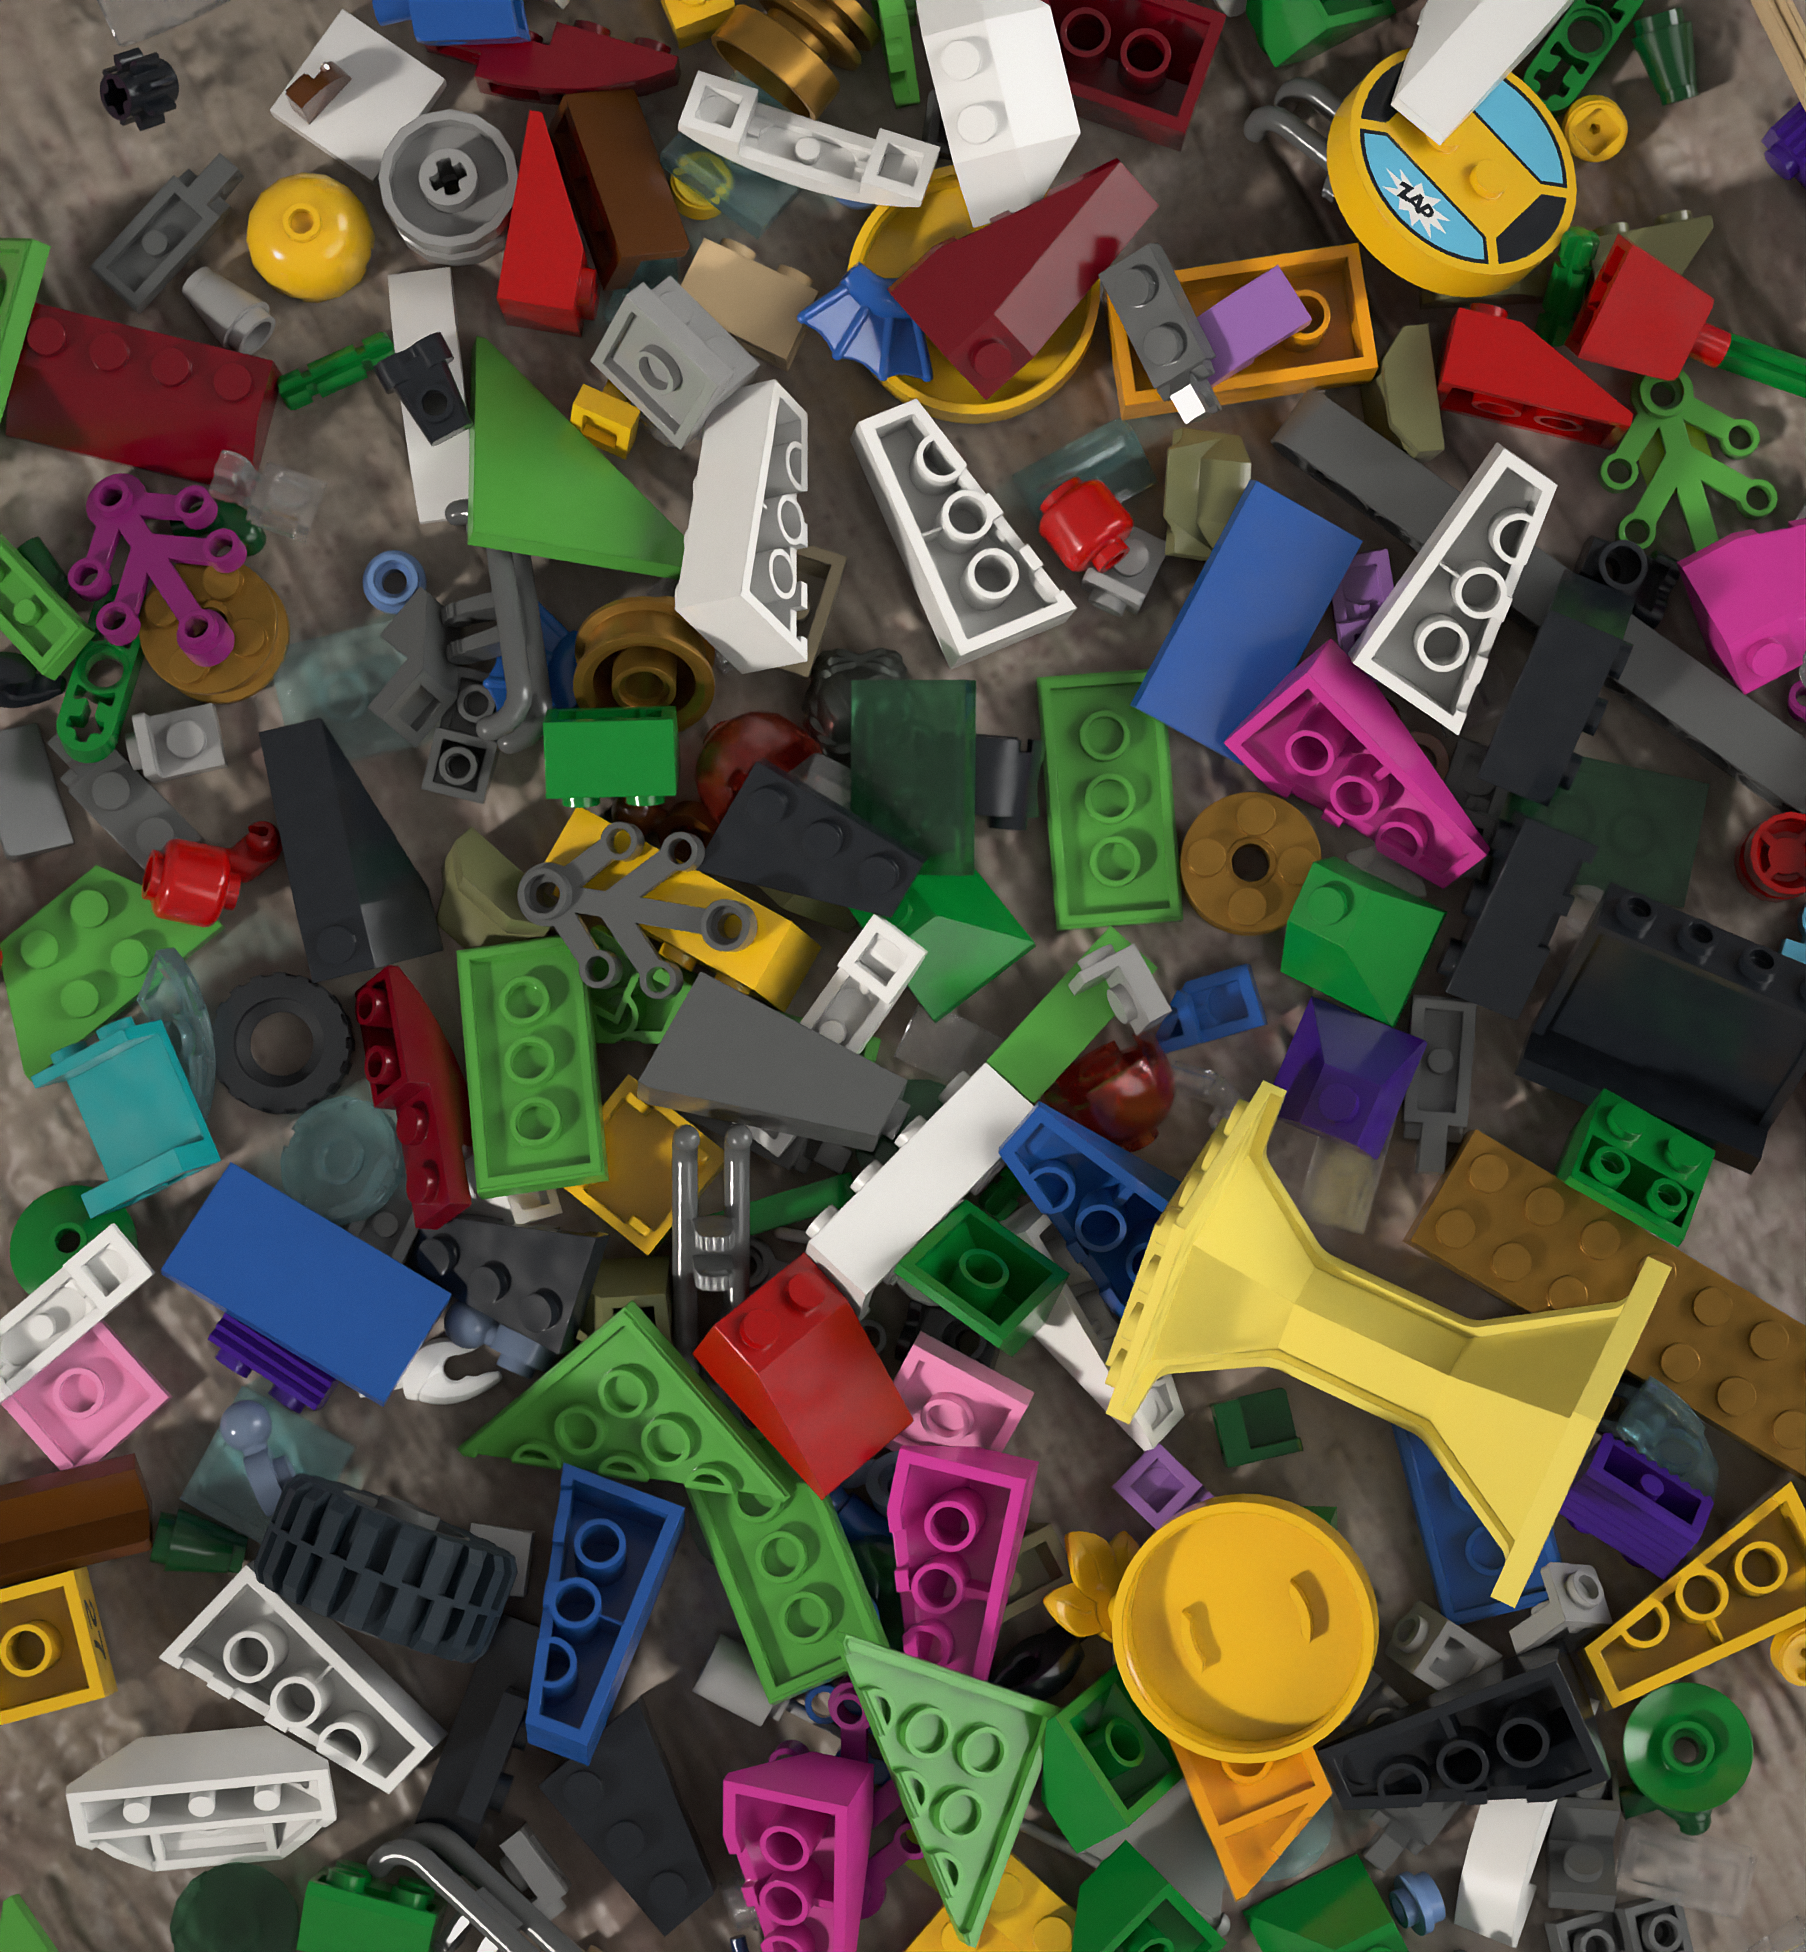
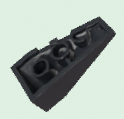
M316 718L259 732L297 920L313 983L443 951V943L427 884L398 842L395 833L371 799L361 779L324 720Z
M1563 1638L1500 1661L1319 1747L1317 1750L1343 1810L1421 1807L1423 1803L1465 1801V1805H1484L1488 1803V1800L1527 1799V1803L1550 1802L1611 1778L1589 1695Z

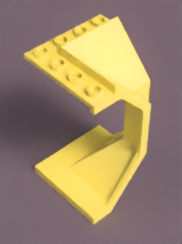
M1263 1080L1250 1102L1240 1098L1234 1106L1229 1119L1222 1117L1154 1225L1105 1364L1110 1366L1105 1384L1114 1388L1105 1414L1130 1424L1155 1381L1167 1374L1270 1367L1415 1434L1427 1445L1505 1555V1565L1490 1597L1515 1608L1672 1267L1647 1257L1630 1294L1617 1302L1486 1320H1474L1457 1314L1329 1254L1320 1246L1268 1161L1267 1144L1287 1091Z

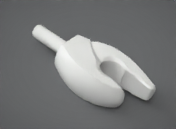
M443 1337L423 1343L394 1390L403 1388L405 1397L409 1400L447 1405L476 1397L497 1385L503 1377L501 1372L495 1371L479 1376L466 1375L463 1379L457 1381L450 1379L444 1371L445 1362L449 1357L472 1352L475 1349L461 1348L450 1341L448 1337Z

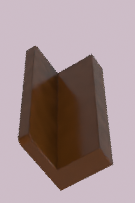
M633 89L564 94L547 130L603 291L626 289L642 261L683 257L690 248V244L635 91Z
M135 1453L0 1485V1587L146 1552L153 1547L152 1499Z

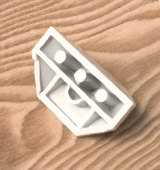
M916 0L923 43L950 153L973 228L990 224V218L1007 210L1012 214L1043 199L1081 134L1051 7L1041 0Z
M267 1725L140 1737L84 1773L66 1787V1799L76 1845L90 1850L97 1847L116 1859L153 1872L282 1860L307 1842L321 1827L326 1828L337 1819V1808L328 1760Z

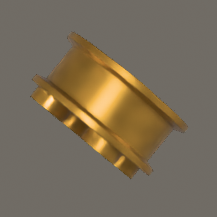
M184 563L174 565L200 607L204 610L216 611L222 617L227 618L228 625L235 637L234 647L229 656L217 665L202 667L194 664L178 645L177 630L179 621L155 584H153L143 602L139 618L141 623L139 638L147 661L162 679L181 693L200 702L230 704L257 694L277 675L288 652L290 623L282 600L268 583L244 564L230 573H221L212 566ZM204 630L199 632L196 637L203 635Z
M638 596L619 599L595 610L580 626L575 640L577 666L573 678L574 696L580 708L676 706L678 733L697 723L707 713L715 694V679L712 671L715 661V648L675 610V597Z
M1260 792L1232 794L1217 800L1205 808L1190 826L1179 858L1182 889L1194 911L1213 927L1239 936L1269 934L1287 925L1289 915L1313 862L1322 860L1320 844L1307 818L1287 801ZM1243 848L1259 850L1263 853L1268 863L1266 875L1254 882L1240 879L1232 868L1233 855Z

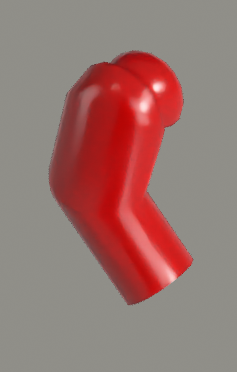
M268 821L254 822L248 826L249 833L230 849L223 848L229 854L231 872L241 874V883L254 880L277 862L283 848L280 833L273 823Z

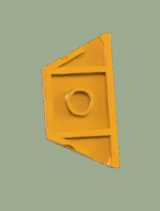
M1166 1736L1235 1902L1242 1900L1332 1796L1333 1792L1315 1750L1311 1746L1295 1755L1263 1763H1231L1199 1755L1180 1746Z

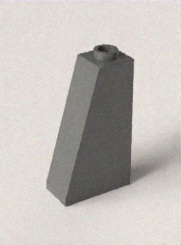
M701 971L638 1080L637 1098L649 1105L870 1152L875 1150L882 1135L892 1140L895 1138L911 1107L910 1104L902 1101L908 1080Z

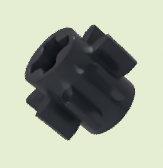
M139 47L113 55L115 66L103 69L102 74L104 77L100 82V97L106 111L113 118L120 120L122 126L136 122L140 131L165 123L164 113L176 109L175 101L179 95V82L172 66L164 59L159 58L157 52L143 56Z

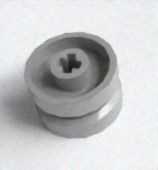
M452 109L422 114L400 128L384 151L378 179L383 205L389 214L393 226L406 246L431 263L451 267L483 263L505 248L519 166L517 165L513 150L500 130L476 114ZM459 184L460 191L453 195L446 194L445 190L447 187Z

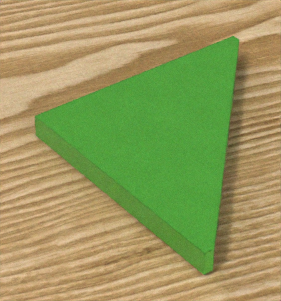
M476 336L471 349L470 418L473 425L470 427L467 545L679 580L685 549L684 535L485 337Z
M633 1300L627 1303L457 1448L462 1456L475 1458L478 1454L508 1458L515 1464L557 1470L563 1467V1463H567L580 1469L598 1471L597 1474L599 1476L641 1482L656 1479L684 1483L685 1488L733 1495L737 1491L769 1495L772 1500L782 1502L791 1497L797 1489L796 1485Z
M837 1630L834 1641L958 1940L976 1948L1043 1765L1046 1721L1061 1708L1052 1703Z

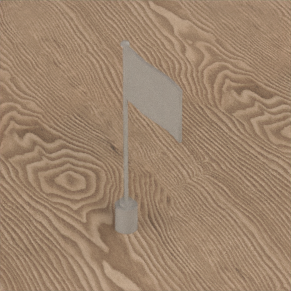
M723 1634L719 1635L691 1692L760 1727L767 1716L779 1721L784 1710L841 1739L840 1726L835 1722L830 1724L814 1722L807 1715L805 1705L793 1699H788L777 1705H770L747 1646ZM1111 1646L1112 1665L1116 1663L1113 1646ZM868 1738V1749L871 1754L884 1760L877 1742ZM1184 1778L1128 1828L1078 1854L1068 1840L1023 1818L1019 1828L1020 1831L1094 1869H1097L1098 1865L1105 1858L1109 1857L1126 1839L1221 1937L1228 1933L1230 1920L1225 1913L1221 1914L1224 1873Z

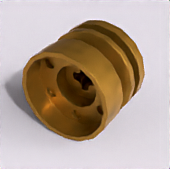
M758 0L767 12L766 14L745 4L736 5L711 36L712 45L738 75L753 88L759 89V93L785 111L813 119L814 121H817L840 91V83L826 64V61L847 71H856L862 63L861 55L857 49L872 51L881 39L880 29L856 0Z

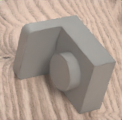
M1133 526L1130 536L1125 541V544L1130 548L1128 554L1113 568L1104 573H1100L1095 567L1088 568L1080 587L1091 593L1087 600L1089 603L1118 617H1122L1125 610L1138 615L1166 557V541Z
M213 703L154 716H148L145 712L132 715L134 732L125 734L129 760L134 771L143 769L145 778L154 784L228 768L216 706Z
M1135 943L1118 952H1115L1113 946L1108 944L1083 957L1077 962L1081 971L1068 984L1073 995L1076 996L1107 981L1110 987L1107 990V998L1114 1014L1123 1024L1129 1022L1137 1036L1159 1025L1172 1011Z
M1550 1562L1541 1568L1540 1572L1549 1600L1534 1606L1531 1610V1616L1511 1629L1509 1633L1516 1655L1563 1638L1569 1653H1572L1611 1626L1613 1622L1595 1568L1591 1565Z
M1420 1600L1398 1622L1394 1629L1393 1637L1385 1649V1654L1438 1691L1498 1663L1502 1657V1654Z
M526 1822L508 1835L499 1845L506 1854V1856L500 1859V1864L520 1891H524L528 1887L531 1888L536 1896L530 1902L551 1921L567 1908L561 1897L568 1892L572 1883Z

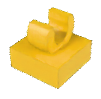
M608 379L603 392L586 384L582 385L573 402L570 422L595 447L626 460L636 441L641 411L631 405L632 402Z

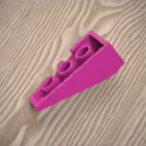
M1806 518L1788 521V528L1758 534L1754 529L1731 533L1676 562L1712 664L1744 695L1806 662Z
M1331 638L1293 669L1224 741V744L1269 789L1286 799L1292 793L1323 811L1321 819L1338 829L1344 823L1375 841L1378 852L1443 889L1487 856L1490 851L1485 840L1380 689L1361 668L1352 663L1350 657Z
M902 1445L899 1448L887 1507L889 1533L892 1532L897 1567L894 1571L896 1591L900 1592L905 1632L902 1636L904 1653L985 1681L988 1680L1027 1523L1039 1466L1038 1461L977 1446Z
M812 1751L729 1772L723 1779V1837L729 1855L736 1854L745 1878V1883L741 1890L747 1907L754 1906L765 1937L760 1945L762 1952H856L873 1823L874 1764Z

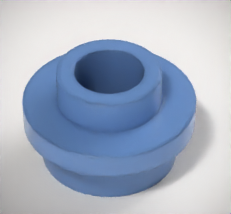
M390 550L378 554L368 563L363 574V589L367 599L375 608L387 614H398L419 587H422L424 590L427 587L426 574L419 561L412 555L399 550ZM392 573H401L407 579L405 589L398 594H390L384 589L385 579Z
M1405 1871L1395 1876V1890L1389 1893V1901L1398 1923L1405 1929L1411 1927L1419 1936L1433 1932L1434 1924L1445 1919V1906L1439 1889L1431 1876L1424 1871L1415 1875Z

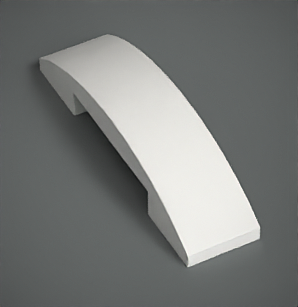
M698 70L678 123V130L692 140L746 168L810 191L862 203L897 207H921L940 153L939 146L882 128L879 129L876 139L826 123L814 121L804 116L759 103V89Z
M445 267L388 275L395 353L409 348L430 334L441 332L454 356V360L448 365L467 408L451 268ZM439 393L429 396L424 402V410L429 415H439L447 407V398ZM401 401L420 524L447 521L445 517L447 505L455 500L468 499L470 428L437 446H431Z
M873 914L838 963L839 969L800 1024L860 1054L901 996L928 951L881 915ZM745 1125L750 1129L752 1138L776 1157H780L797 1137Z
M115 1223L108 1226L62 1265L63 1267L0 1320V1405L70 1348L156 1273Z
M1590 1698L1595 1716L1600 1701ZM1527 1799L1488 1800L1487 1804L1480 1805L1462 1870L1454 1924L1510 1947H1517L1537 1888L1536 1885L1529 1882L1557 1799L1550 1802L1527 1803Z

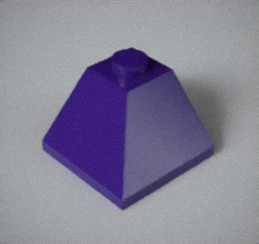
M1311 996L1273 1085L1287 1091L1277 1120L1377 1160L1428 1042Z

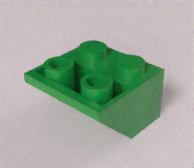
M676 706L547 709L543 721L546 799H562V805L565 807L586 808L599 805L601 803L600 798L626 797V803L629 805L654 806L664 803L665 796H676L681 770Z
M1604 1088L1571 1128L1553 1174L1568 1186L1674 1246L1679 1247L1685 1239L1716 1151Z
M338 1859L335 1867L325 1865L308 1882L296 1950L303 1952H435L432 1947L436 1939L439 1938L448 1902L442 1896L435 1895L436 1890L425 1880L400 1876L398 1884H393L372 1878L365 1864Z

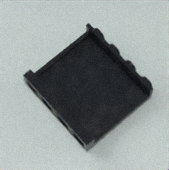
M1610 882L1532 1022L1514 1074L1588 1106L1592 1104L1605 1088L1715 1150V1160L1752 1175L1762 1158L1768 1131L1806 1072V964L1773 951L1764 945L1754 943L1714 926L1705 920L1695 918L1655 901L1644 894Z

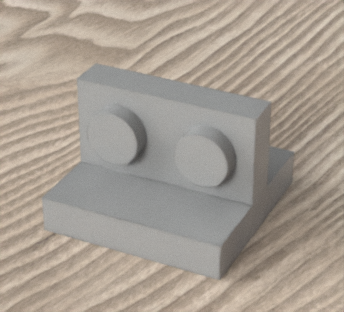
M668 276L652 290L642 282L625 296L590 360L680 450L698 435L711 411L748 382L760 366L671 276Z

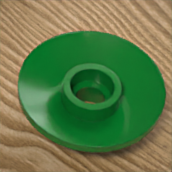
M64 1186L38 1197L21 1214L11 1236L10 1261L19 1284L30 1295L63 1267V1264L113 1223L138 1251V1234L128 1211L123 1208L90 1219L81 1198V1194L94 1188L90 1186ZM68 1233L79 1234L81 1242L75 1251L70 1253L60 1251L59 1243L64 1235Z
M1673 1683L1660 1687L1645 1696L1628 1718L1622 1743L1625 1765L1635 1785L1646 1797L1656 1804L1676 1812H1704L1726 1803L1745 1783L1753 1762L1752 1734L1740 1709L1721 1692L1698 1683ZM1679 1740H1686L1692 1743L1696 1749L1695 1760L1691 1762L1678 1760L1673 1752L1674 1743Z

